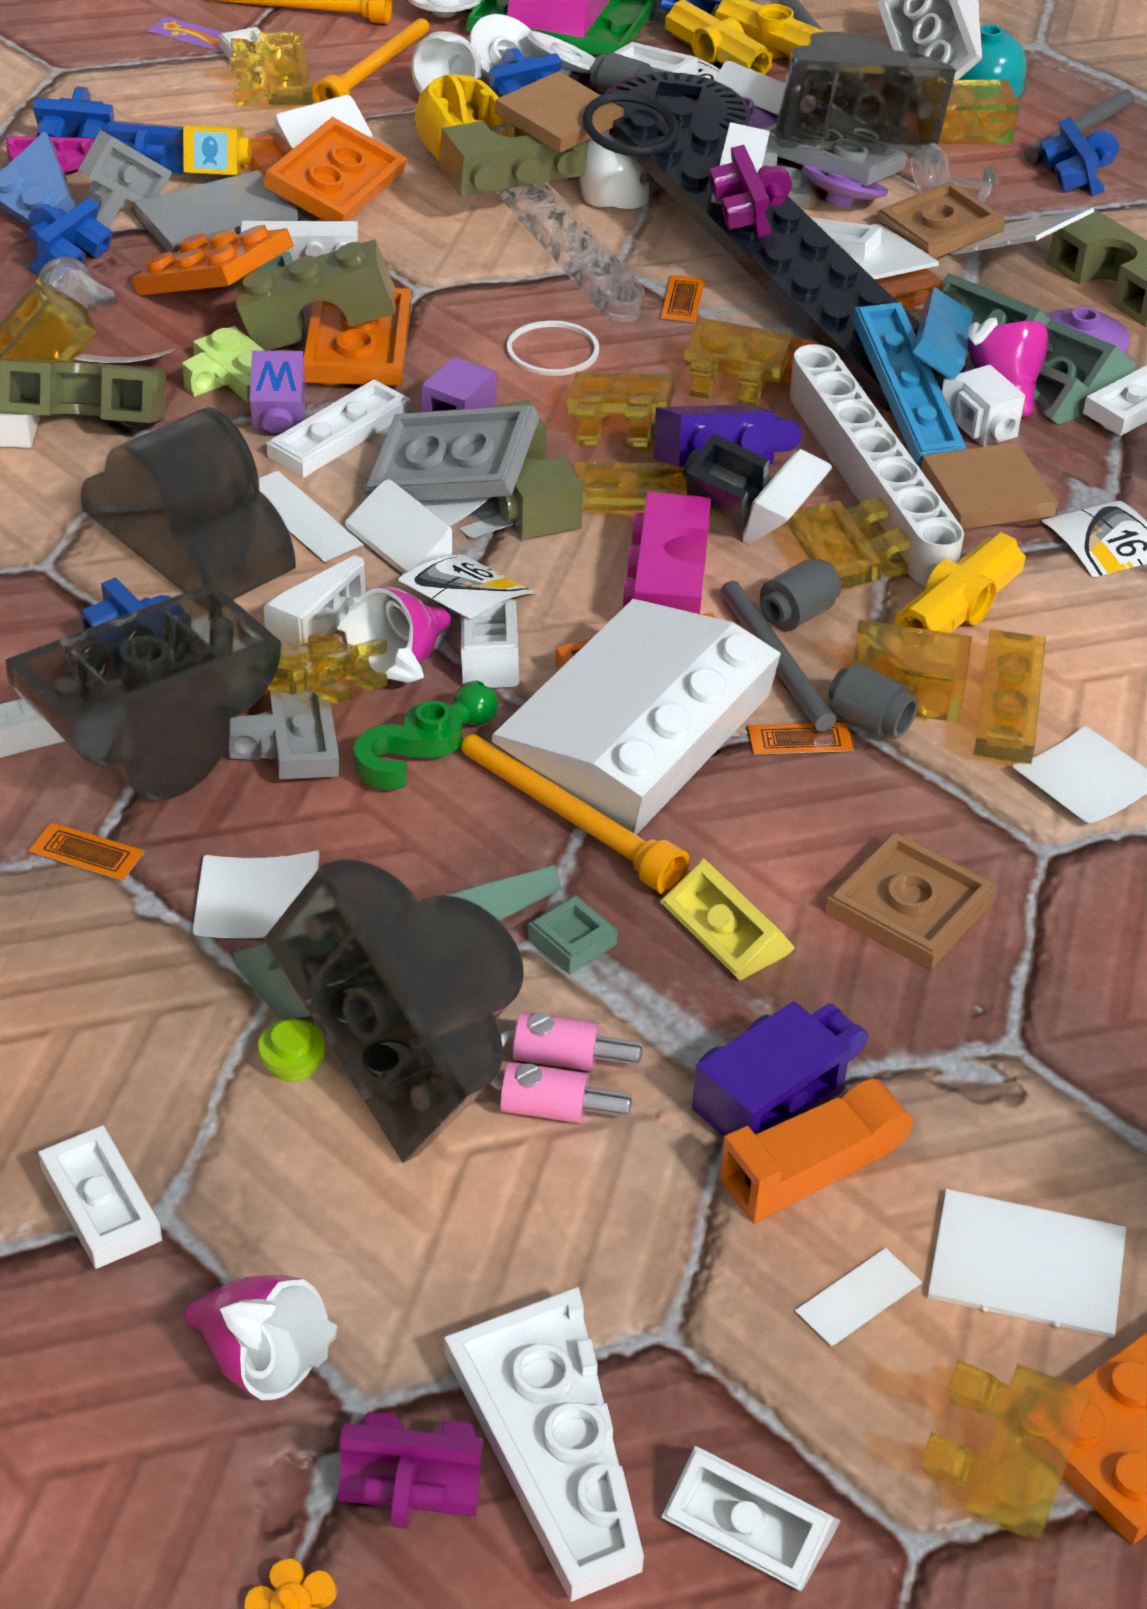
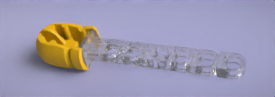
M461 74L441 76L434 79L419 95L415 111L417 133L427 149L439 162L441 131L444 127L484 121L489 129L496 134L506 137L523 136L522 130L495 114V102L499 98L496 93L483 81L472 76ZM548 182L494 191L584 293L591 296L590 300L604 316L618 322H630L642 315L645 292L643 286L630 272L623 273L622 263Z

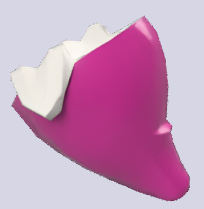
M997 317L989 318L982 324L977 322L970 324L967 342L970 360L974 368L986 365L994 367L1025 394L1021 417L1030 416L1034 411L1035 383L1048 349L1049 336L1046 325L1038 321H1022L998 325Z
M386 586L364 592L357 598L354 596L346 598L338 610L336 626L337 630L344 631L350 654L360 670L378 680L392 679L410 683L424 678L423 669L420 664L434 650L438 636L450 625L451 616L443 608L426 606L415 596L399 588Z
M286 1275L249 1276L236 1279L191 1303L185 1310L184 1315L187 1325L202 1333L204 1341L209 1346L221 1373L250 1398L258 1400H273L286 1396L303 1381L312 1367L320 1368L328 1359V1347L336 1339L338 1326L329 1321L325 1305L316 1288L304 1279Z

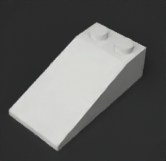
M879 0L877 2L912 109L919 114L982 60L978 0Z

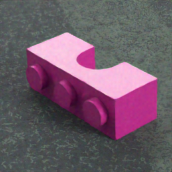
M647 492L645 513L634 512L632 545L629 548L627 577L636 579L625 578L623 608L632 599H637L700 614L711 497Z

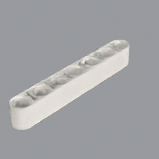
M817 344L801 346L795 350L789 394L791 403L910 578L916 584L925 587L932 571L945 558L955 562L960 560L964 539L962 526L838 354L829 347Z

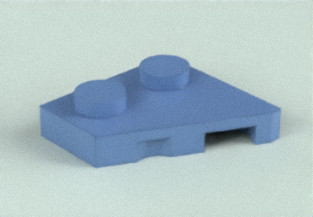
M42 132L13 161L0 170V209L29 228V214L31 210L41 204H48L56 210L61 208L66 213L76 207L72 193L66 185L67 179L64 170L55 154L57 152L56 148L45 132Z

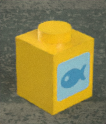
M190 123L183 126L184 172L238 175L244 172V164L250 165L252 144L250 137H244V126Z

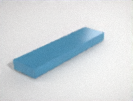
M934 287L924 301L913 347V355L950 380H955L965 365L968 348L967 333L970 324H972L973 312Z
M901 302L855 307L852 317L853 324L915 463L921 466L923 455L967 449L930 366L912 353L916 334Z

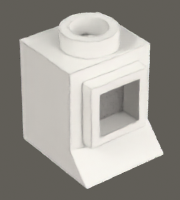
M986 365L958 374L955 380H950L947 377L944 378L942 394L955 423L978 444L985 447L1018 437L1025 394L994 367Z

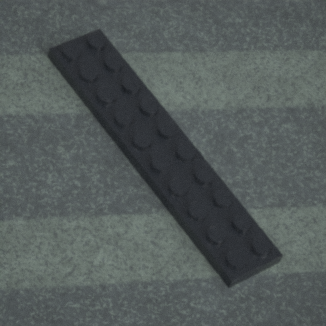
M685 96L663 102L662 104L671 110L678 121L679 133L676 141L661 153L651 156L632 157L820 345L834 350L856 381L886 411L891 410L853 324L852 317L855 307L898 303V301L789 196L785 198L782 205H769L765 211V216L771 227V235L757 238L752 225L729 231L724 220L722 204L711 202L713 193L709 176V168L720 166L726 136ZM647 107L624 114L614 120L613 128L609 129V134L619 144L637 147L651 146L660 143L668 136L669 124L662 114ZM904 308L911 326L917 335L919 322ZM964 366L963 369L960 371V373H963V372H964L965 366ZM930 367L941 390L944 378L946 377Z

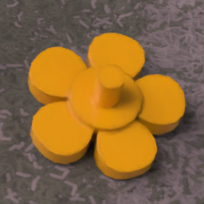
M284 1559L275 1563L270 1570L269 1578L275 1592L265 1586L254 1587L245 1598L244 1608L322 1609L331 1605L335 1600L337 1588L332 1577L327 1572L319 1570L311 1573L305 1579V1572L300 1562L295 1559Z

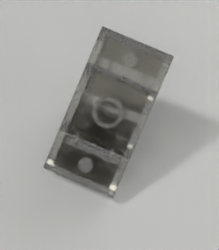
M843 32L814 33L810 36L809 45L798 46L792 49L774 141L780 147L788 148L809 145L818 149L834 150V146H839L843 150L860 151L861 147H865L870 152H886V148H893L911 154L936 155L956 69L947 63L928 56L895 51L882 42L864 36Z
M204 407L113 448L106 457L105 470L88 477L82 484V511L208 612L296 568L295 551L289 531L277 509L260 492L256 464L246 440L236 425L224 413L215 408Z
M212 582L5 659L6 673L13 690L82 758L96 765L110 766L135 792L144 798L167 800L180 796L197 786L218 764L228 743L230 719L250 708L271 684L280 662L281 641Z
M338 860L321 865L268 932L264 941L402 1163L423 1153L498 1074L502 1063L503 1046L495 1019L520 992L524 977L522 957L513 937L504 925L490 912L471 901L446 895L433 896L418 901L413 893L395 876L378 866L363 861Z

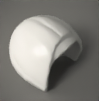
M445 31L434 32L418 42L411 61L412 77L418 92L421 94L434 79L449 74L467 75L480 80L482 64L480 63L481 58L475 46L470 44L464 37Z

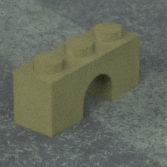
M484 121L444 127L441 131L439 168L460 197L583 176L585 173L588 140L558 153L523 132V136L506 137L496 134L489 129Z
M1094 209L1093 213L1053 232L1047 264L1079 285L1093 279L1116 281L1112 306L1146 327L1147 241Z
M376 239L364 243H347L337 251L316 257L303 256L293 261L290 265L269 271L265 269L256 270L245 278L239 279L237 281L236 307L251 340L265 351L304 341V314L302 308L315 301H327L338 306L343 311L349 327L396 314L395 287Z
M22 357L0 360V412L48 416L54 414H83L101 416L102 420L153 423L165 419L166 368Z
M524 400L486 408L522 406L532 404L529 400ZM539 418L512 496L497 497L504 521H512L514 523L513 526L521 540L582 528L583 484L565 456L546 459V426L541 418Z

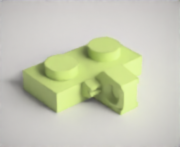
M236 326L221 328L208 336L194 340V356L182 362L184 388L196 397L227 385L249 403L252 351L265 350Z

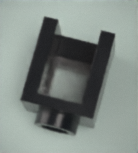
M713 433L703 449H695L686 461L683 477L686 478L687 495L711 497L710 509L727 516L743 531L752 502L768 484L769 459Z

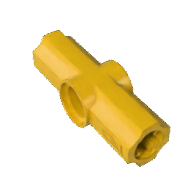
M686 0L674 3L673 8L665 17V29L671 32L673 37L692 47L695 57L710 64L717 62L722 66L725 61H731L763 75L772 67L773 53L767 51L766 46L746 36L740 22L735 18L729 17L719 20Z
M722 0L719 8L716 10L715 18L719 20L729 17L735 18L743 27L745 35L766 46L767 51L773 53V59L787 57L818 70L825 66L829 55L833 51L834 39L829 37L828 32L794 19L793 10L781 4H766L762 6L749 0Z
M1000 532L993 538L987 537L958 562L948 558L942 560L932 571L925 590L896 613L894 629L901 636L903 645L920 653L925 648L933 649L963 622L970 625L980 623L991 609L996 594L1023 571L1026 556L1020 551L1016 539Z

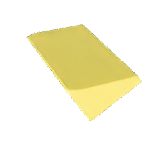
M704 858L660 900V903L739 981L779 961L795 949L786 936Z

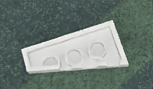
M579 1287L444 1337V1355L570 1602L641 1573L644 1559L623 1468L619 1465L613 1442V1426L607 1403H604L597 1375L598 1365L592 1340L588 1338L583 1317L584 1307Z

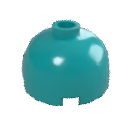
M993 24L982 25L980 27L982 60L952 84L955 87L954 95L968 101L988 104L1000 103L1001 95H1008L1012 93L1011 100L1016 99L1024 91L1026 80V55L1024 49L1012 35L1004 32L1002 27Z

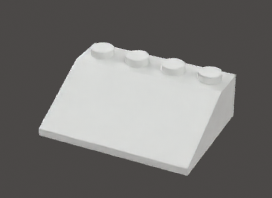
M632 599L493 733L492 742L538 774L637 835L767 699L781 653L734 622Z

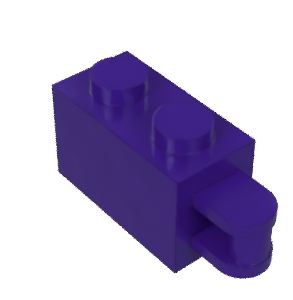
M752 405L656 407L654 459L677 467H684L690 454L695 449L702 450L714 433L769 459V464H774V452L791 451L799 445L802 436L801 429L794 421L776 417V412Z
M792 1001L772 1015L766 1014L759 1017L745 1033L724 1047L716 1046L703 1055L695 1068L692 1109L723 1137L745 1126H749L754 1134H758L818 1107L842 1093L848 1062L854 1059L864 1048L868 1039V1032L860 1025L853 1023L834 1004H827L813 1014H809L799 1004Z

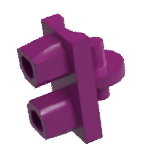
M745 145L732 147V163L709 168L711 191L716 201L721 199L725 223L729 231L752 225L757 238L771 235V227L765 216V211L769 205L780 206L784 203L785 198L792 190L793 183L787 170L779 166L764 165L759 168L757 173Z
M369 1411L364 1415L359 1425L344 1423L340 1436L341 1466L338 1501L392 1507L391 1523L392 1527L408 1529L410 1527L413 1509L476 1517L480 1494L483 1439L475 1438L474 1428L471 1423L443 1420L441 1424L434 1427L433 1433L403 1430L404 1423L399 1421L395 1414Z

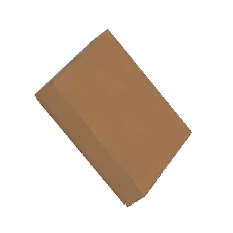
M557 71L496 99L495 114L556 152L561 153L591 138L583 126V113L586 106L601 95L564 73ZM613 102L600 106L592 116V123L595 129L601 134L613 128V121L623 116L624 109Z
M952 181L877 211V223L898 234L934 259L1004 231V216Z
M1018 442L923 455L921 471L962 526L963 530L1055 516L1058 501Z
M893 831L827 898L825 913L931 971L996 899L998 885Z

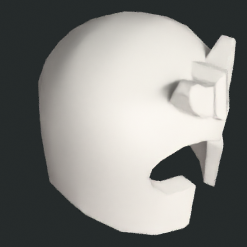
M609 130L601 133L605 138L618 143L609 134ZM590 138L588 140L585 173L583 176H579L581 195L584 201L596 207L613 206L624 209H635L647 204L649 201V181H646V170L632 156L614 153L603 148Z

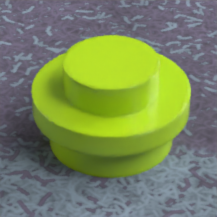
M286 1019L270 1025L261 1034L258 1042L259 1057L262 1064L274 1077L287 1082L301 1081L310 1077L322 1062L326 1051L325 1038L322 1031L316 1025L301 1019Z

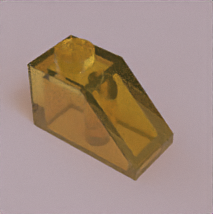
M38 278L0 323V360L22 357L72 361L76 355L83 353L88 348L93 335L96 333V329L84 305L43 279Z
M859 620L853 664L860 662L907 685L910 694L918 697L919 700L916 717L959 723L967 681L972 636Z

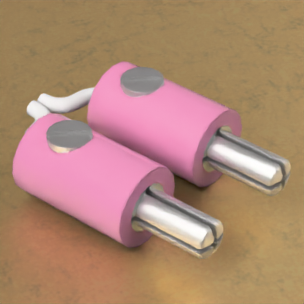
M521 1011L516 1031L502 1033L491 1047H480L477 1064L487 1068L489 1083L494 1088L502 1091L500 1103L502 1112L582 1124L585 1111L628 1117L632 1108V1095L590 1088L588 1073L536 1066L529 1063L508 1062L504 1079L500 1080L497 1077V1066L490 1057L500 1053L506 1042L514 1040V1060L593 1072L596 1059L638 1065L642 1058L643 1048L641 1042L599 1036V1022L552 1016L546 1013Z

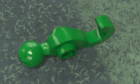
M478 680L466 682L455 692L453 704L451 705L436 700L425 701L412 707L406 713L404 726L388 724L366 730L357 738L354 745L356 774L364 783L374 788L387 790L404 788L407 785V763L402 760L381 759L379 756L383 754H397L407 757L437 759L453 753L461 745L463 724L466 723L473 726L486 724L496 715L499 704L496 692Z

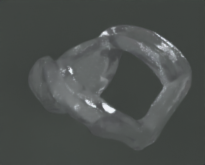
M935 143L921 146L911 160L912 177L920 193L952 181L961 188L980 190L978 199L986 204L991 189L999 185V180L994 173L993 167L985 169L983 179L951 178L947 155Z
M64 256L53 259L45 264L40 271L38 293L42 311H40L41 320L48 321L62 313L77 310L108 309L117 304V297L114 291L97 283L88 268L75 258Z

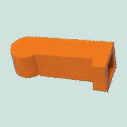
M869 1079L854 1086L841 1099L839 1097L758 1134H754L749 1126H745L725 1135L719 1180L752 1223L755 1224L895 1150L911 1132L913 1117L879 1079ZM747 1177L751 1180V1189L746 1184L745 1180Z

